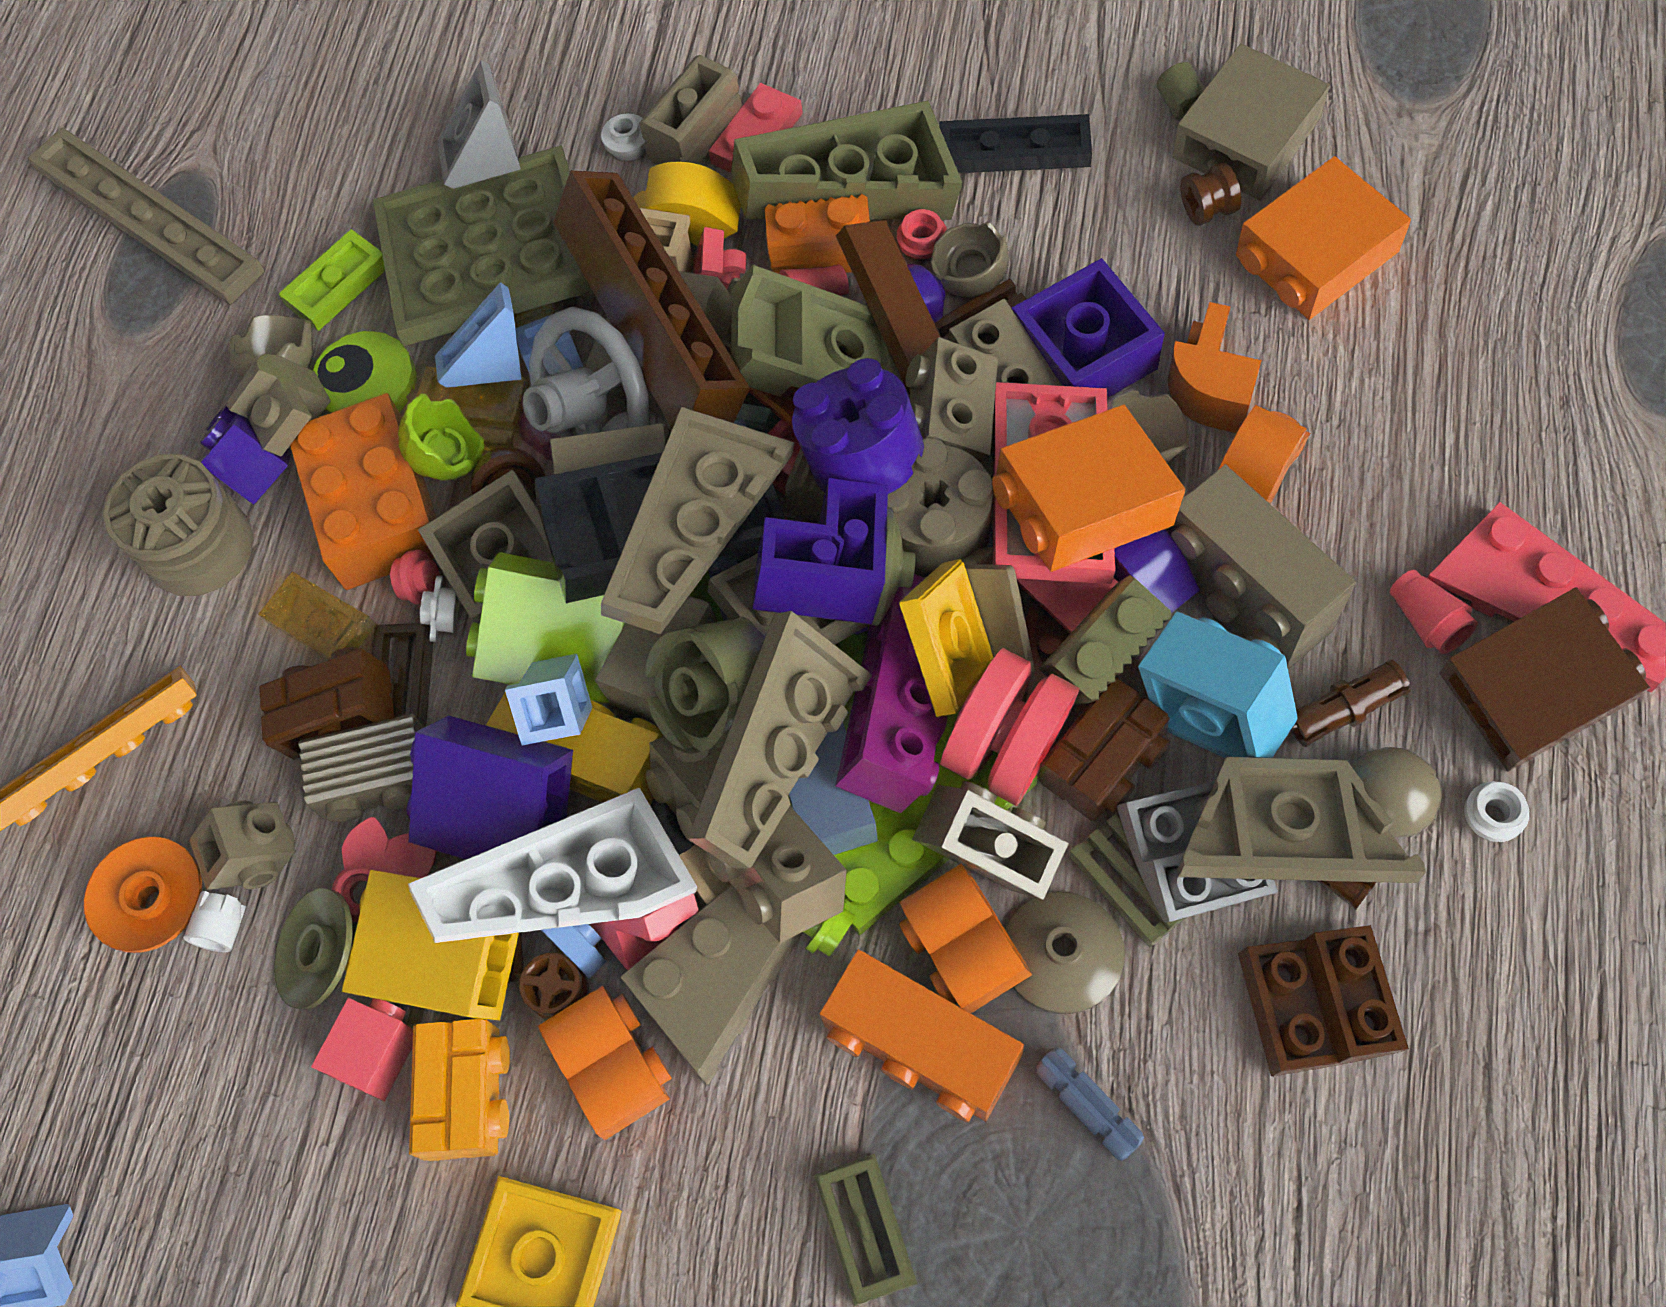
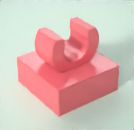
M704 227L693 257V273L718 277L724 287L728 289L733 278H740V273L745 274L747 253L737 249L723 251L724 231Z

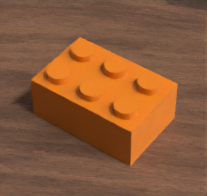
M388 393L308 421L290 445L323 562L345 590L390 575L394 560L403 557L407 551L419 549L424 551L430 559L434 558L418 529L437 517L424 477L414 472L401 455L398 430L402 416Z

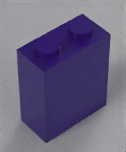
M449 715L415 732V739L410 751V759L413 764L412 793L407 803V815L410 818L408 842L467 860L567 818L573 750L547 742L522 746L518 734Z

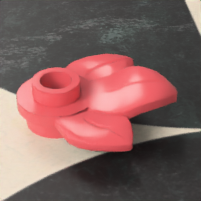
M370 817L352 829L344 840L342 846L344 870L336 877L332 890L339 892L344 897L349 906L352 921L358 922L360 909L359 904L354 900L353 891L359 883L368 882L370 870L423 878L429 875L434 865L437 851L408 842L409 833L398 835L388 840L387 833L381 823L375 817Z

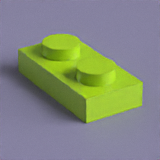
M350 229L278 295L286 307L300 318L310 320L311 326L320 331L385 272L382 251Z

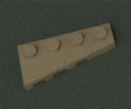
M681 407L601 602V615L661 634L792 457L794 442Z
M792 611L776 613L773 616L688 836L690 841L732 868H751L791 805L788 798L790 791L799 778H808L819 760L815 754L816 750L827 733L837 731L849 713L844 706L853 692L862 691L872 674Z

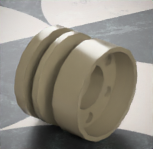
M159 454L139 461L119 476L107 494L103 511L107 534L163 590L177 596H201L221 589L240 573L250 557L254 537L249 519L214 476L198 460L183 454Z

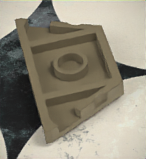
M1252 757L1225 758L1177 868L1178 877L1390 883H1418L1426 873L1424 862L1418 854L1408 857L1390 833L1389 829L1394 822L1382 806L1367 795L1364 789V782L1347 760Z

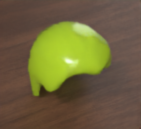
M424 393L407 405L398 430L399 449L402 457L408 462L414 472L423 477L444 481L455 480L474 470L484 451V438L477 433L454 400L430 401L426 393Z

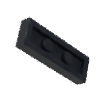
M1089 114L939 121L940 130L958 173L1091 167L1092 144Z

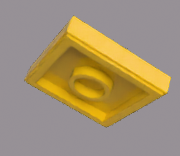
M961 559L941 563L899 602L936 717L956 714L960 710L972 688L981 679L994 658L968 574Z
M498 1176L455 1307H594L622 1211L610 1206Z

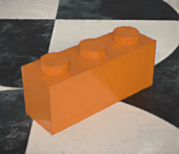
M859 949L820 1012L824 1027L830 1030L826 1038L831 1043L855 1057H859L862 1050L867 1051L884 1061L880 1070L889 1078L912 1090L917 1082L939 1094L935 1102L939 1107L969 1123L973 1115L985 1122L987 1121L1023 1055L1024 1044Z

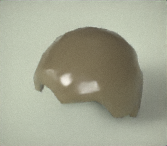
M258 315L252 317L245 335L240 337L236 334L230 338L229 361L231 366L244 377L260 355L273 354L309 368L313 354L311 321L284 315Z
M1129 388L1107 399L1108 410L1125 404L1166 462L1188 450L1189 434L1187 432L1186 419L1177 403L1168 394L1145 397L1140 395L1136 388Z

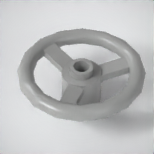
M570 307L549 315L534 336L529 360L531 387L524 393L523 408L530 424L537 430H545L550 439L572 436L569 428L572 427L576 428L578 435L599 432L596 420L601 418L605 412L607 393L623 384L627 398V428L650 425L649 394L639 361L621 332L600 314L577 307ZM574 329L585 332L605 348L612 362L596 372L587 367L572 369L555 344L565 332Z

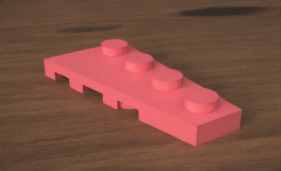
M1501 502L1427 577V579L1444 590L1446 589L1471 601L1470 606L1473 609L1490 617L1497 613L1514 622L1577 587L1586 600L1592 599L1602 608L1609 622L1608 630L1622 649H1629L1641 661L1646 672L1645 681L1650 686L1647 691L1652 693L1666 678V623Z

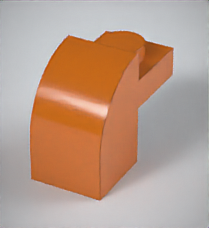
M1209 302L1204 322L1193 321L1187 343L1175 341L1168 374V388L1171 398L1188 418L1208 427L1237 433L1247 416L1262 360L1220 351L1231 306Z
M1255 405L1235 435L1219 469L1226 464L1268 503L1272 504L1288 468L1302 453L1311 433L1307 432V428L1299 425L1289 415L1277 411H1268Z

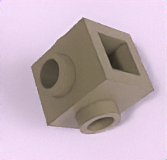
M243 800L233 802L225 807L211 808L189 839L206 890L243 886L245 889L264 887L277 879L280 871L296 852L293 831L285 823L278 802L253 804L251 801Z

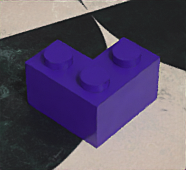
M828 478L818 524L765 517L756 561L752 610L777 613L792 611L796 615L872 624L885 584L888 485Z

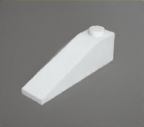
M637 788L408 884V889L434 942L439 943L640 918L695 893L697 885L641 789Z

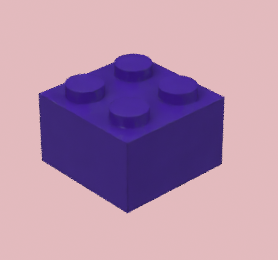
M1102 258L1012 307L1014 314L1062 386L1107 388L1108 398L1158 370L1165 332Z

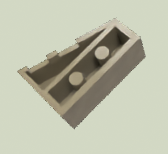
M731 885L620 978L696 1073L709 1086L719 1070L717 1068L737 1034L740 1035L750 1020V1013L768 984L771 986L803 932L779 943L763 923L758 925L750 918L744 907L742 896Z

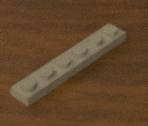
M63 127L27 158L36 171L229 305L235 302L265 272L258 259Z

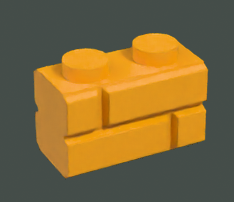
M471 1019L453 1021L452 1023H422L413 1026L409 1155L424 1161L498 1155V1138H506L509 1130L508 1104L505 1099H499V1074H506L509 1070L510 1049L507 1037L500 1036V1029L490 1021Z

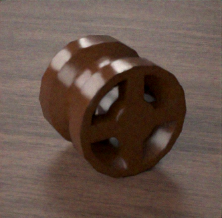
M1221 162L1211 166L1206 174L1191 173L1181 179L1180 191L1182 202L1187 215L1195 225L1201 226L1209 223L1213 216L1218 213L1223 215L1233 214L1241 207L1240 186L1235 173L1227 163Z
M556 952L543 953L533 958L524 967L519 979V991L523 1002L543 1020H548L588 995L589 983L585 974L567 956ZM561 991H567V993H563L560 997L556 998L555 1003H552L554 996L558 995Z

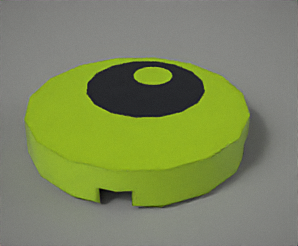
M361 331L343 336L324 350L316 360L313 369L331 400L324 409L326 414L385 393L389 394L400 412L408 402L406 397L410 393L411 387L415 389L417 382L415 364L409 352L398 339L384 332Z

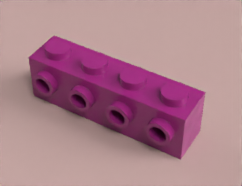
M914 574L910 588L898 587L893 603L878 626L869 625L861 666L872 676L862 691H855L835 784L838 788L898 813H902L920 795L924 797L932 790L939 773V764L934 761L936 745L945 731L948 719L947 715L936 717L899 604L905 596L925 579Z

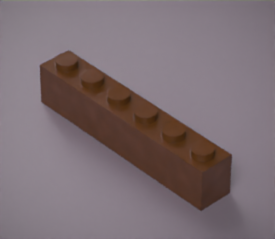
M570 170L553 223L612 326L621 332L639 361L644 381L669 425L673 429L681 407L734 423L750 387L618 173Z

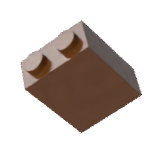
M1577 587L1450 657L1439 673L1507 772L1633 703L1650 688L1645 681L1646 672L1641 661L1632 651L1620 647L1608 630L1609 622L1602 608L1592 599L1586 600Z

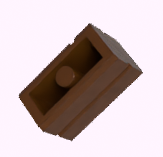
M341 648L331 654V659L313 666L298 665L289 667L283 671L281 678L259 686L260 708L264 712V715L261 716L262 740L267 746L293 760L300 758L301 750L298 744L300 740L394 718L393 700L389 696V693H392L390 670L385 663L362 648Z
M1115 677V682L1107 684V691L1099 693V700L1093 701L1088 705L1040 763L1038 780L1059 798L1068 801L1071 807L1090 821H1096L1106 808L1115 814L1118 811L1117 806L1125 803L1135 788V784L1129 781V779L1141 764L1149 770L1152 769L1170 745L1171 741L1164 737L1170 717L1161 708L1148 699L1141 698L1138 692Z

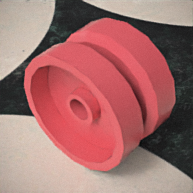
M1002 648L993 658L981 679L977 681L965 700L943 751L940 765L970 780L983 770L993 752L998 753L988 777L989 791L1017 807L1040 769V763L1052 748L1077 698L1080 688L1054 674H1050L1037 684L1026 703L1021 701L1032 676L1030 662Z

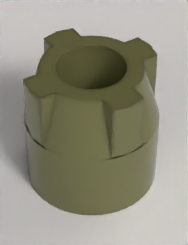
M1180 62L1171 66L1161 74L1156 83L1158 91L1177 120H1181L1205 90L1202 81L1189 62Z

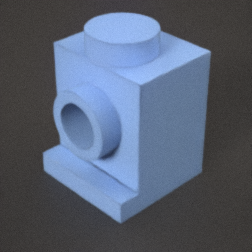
M577 654L533 662L520 683L508 685L505 689L522 746L581 734L593 708Z

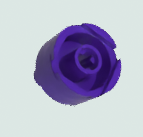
M871 358L857 360L849 368L833 372L816 383L805 384L795 392L793 397V404L795 406L792 417L793 431L813 478L824 493L828 478L888 485V494L903 486L913 475L914 472L911 466L917 459L918 454L921 458L923 455V437L904 384L896 375L882 369L877 360Z

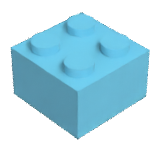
M1176 611L1138 666L1149 701L1165 711L1170 717L1166 732L1224 758H1273L1298 719L1285 655L1281 654L1276 647L1266 641L1259 639L1249 641L1229 633L1223 626L1209 618L1202 617L1197 620Z

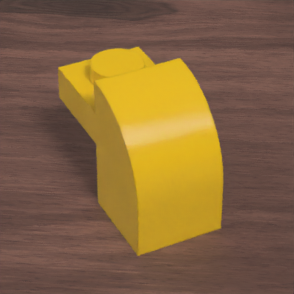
M667 162L649 168L646 190L638 192L633 197L639 208L689 215V240L696 246H698L704 227L723 230L724 239L738 232L741 204L734 185L716 171L705 166L689 162Z

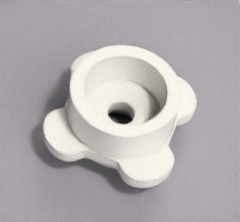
M436 576L434 592L423 591L421 599L420 624L430 625V642H437L438 631L455 633L457 626L459 598L453 588L443 587V576Z

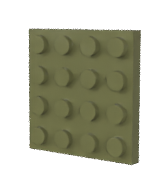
M562 145L519 157L520 170L452 189L444 185L442 179L373 199L395 328L403 346L457 331L500 282L509 288L513 314L530 311L540 306L592 292L590 285L553 223L570 173Z

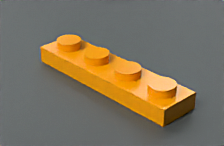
M178 666L0 788V831L13 822L18 826L30 822L47 807L48 804L45 800L62 788H65L68 792L79 788L95 775L97 770L94 766L111 754L120 758L130 753L144 741L145 736L143 732L161 720L164 724H170L187 713L193 706L191 699L197 696L195 682L182 666Z

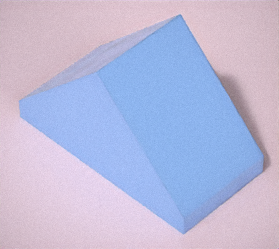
M500 282L435 355L438 383L448 388L522 380L509 288Z

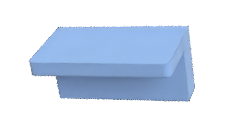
M69 1204L0 1215V1307H55L65 1304L73 1289V1284L57 1246L74 1216Z

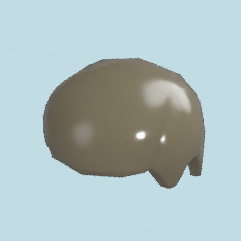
M985 222L981 225L964 223L947 229L934 244L930 261L934 276L941 281L944 289L952 295L975 298L992 291L1004 280L1009 267V250L1006 238L1002 237L990 222Z
M1384 747L1366 752L1350 764L1364 782V789L1367 795L1378 802L1394 822L1389 829L1394 838L1417 835L1435 821L1442 802L1441 783L1437 778L1436 771L1416 753L1404 748Z

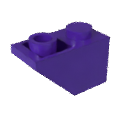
M226 405L207 426L206 430L208 432L200 441V444L206 447L200 462L211 474L253 505L287 468L292 453L288 448L281 457L263 450L249 419L229 411Z

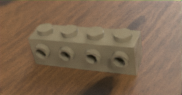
M664 736L649 742L650 769L646 771V781L654 799L660 804L665 802L677 816L680 829L688 839L723 746L705 751H699L694 748L684 750L673 745ZM791 806L787 809L751 868H732L704 850L709 856L710 864L717 877L722 882L729 881L742 896L744 907L750 918L758 925L763 923L779 943L843 912L847 870Z

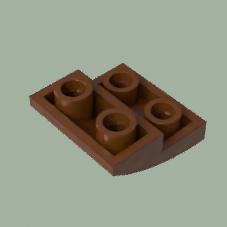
M1371 925L1314 932L1303 940L1249 946L1238 953L1271 1077L1368 1060L1409 1049Z

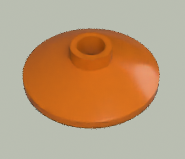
M162 837L138 838L115 848L95 868L85 890L84 914L90 930L105 945L127 953L151 951L172 941L189 924L199 895L202 892V876L198 864L188 850L180 844ZM159 891L156 901L146 908L147 898L152 893Z

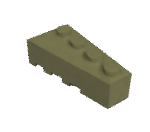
M928 100L734 139L731 180L746 219H765V207L769 203L775 207L779 203L784 205L790 201L798 203L801 200L806 204L810 199L817 202L820 198L827 201L830 197L834 199L841 196L849 198L853 195L858 198L863 194L868 198L870 220H903L907 214L919 209L933 211L941 220H952L963 184Z

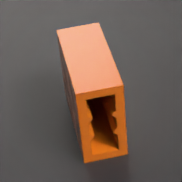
M1334 156L1243 223L1235 256L1240 259L1243 267L1249 273L1258 275L1271 286L1287 306L1296 308L1310 320L1400 251L1411 218Z
M1125 404L1000 448L996 475L992 479V487L998 503L1003 509H1010L1020 525L1025 545L1032 553L1039 554L1050 572L1174 526L1186 490Z

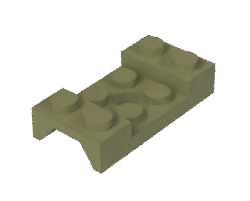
M752 265L732 288L731 357L749 387L780 397L790 386L800 388L808 383H816L833 372L849 368L855 361L863 358L877 360L882 369L896 375L904 384L868 305L756 265ZM836 341L842 343L844 350L852 358L845 356L839 350Z

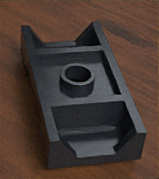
M662 453L535 478L536 505L565 603L605 595ZM773 483L717 558L735 554L737 563H740L757 554L765 517L796 521L795 518L784 516Z

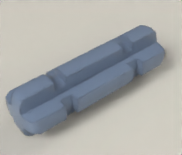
M1056 1047L1049 1051L1037 1064V1075L1051 1090L1056 1087L1061 1092L1059 1094L1061 1101L1094 1135L1100 1133L1105 1138L1102 1144L1116 1159L1122 1161L1128 1158L1143 1142L1144 1136L1141 1130L1128 1117L1123 1120L1118 1115L1119 1107L1084 1071L1079 1074L1074 1069L1076 1063L1062 1048Z

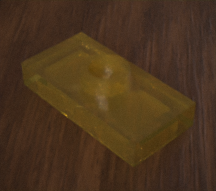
M293 571L258 613L267 623L328 660L331 659V654L338 649L345 647L359 648L377 625L368 615Z

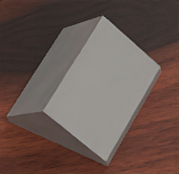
M480 60L437 142L444 185L452 189L521 169L512 130L490 64Z

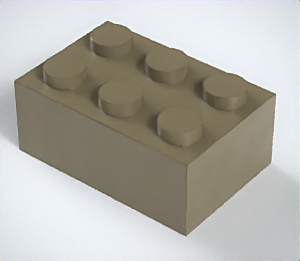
M1226 464L1182 499L1174 526L1169 527L1168 534L1183 553L1200 589L1198 593L1205 599L1210 612L1221 622L1231 623L1247 640L1259 639L1276 647L1281 654L1285 655L1288 670L1333 632L1357 582Z

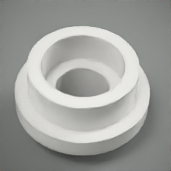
M627 113L617 115L608 120L601 132L605 149L615 158L622 161H632L641 157L646 152L644 145L646 141L642 138L639 122L643 118Z
M1491 781L1480 784L1473 789L1465 801L1464 814L1468 825L1477 835L1493 842L1512 840L1528 824L1529 807L1527 801L1516 787L1508 783ZM1488 805L1498 807L1504 814V821L1497 822L1490 818L1485 811V807Z

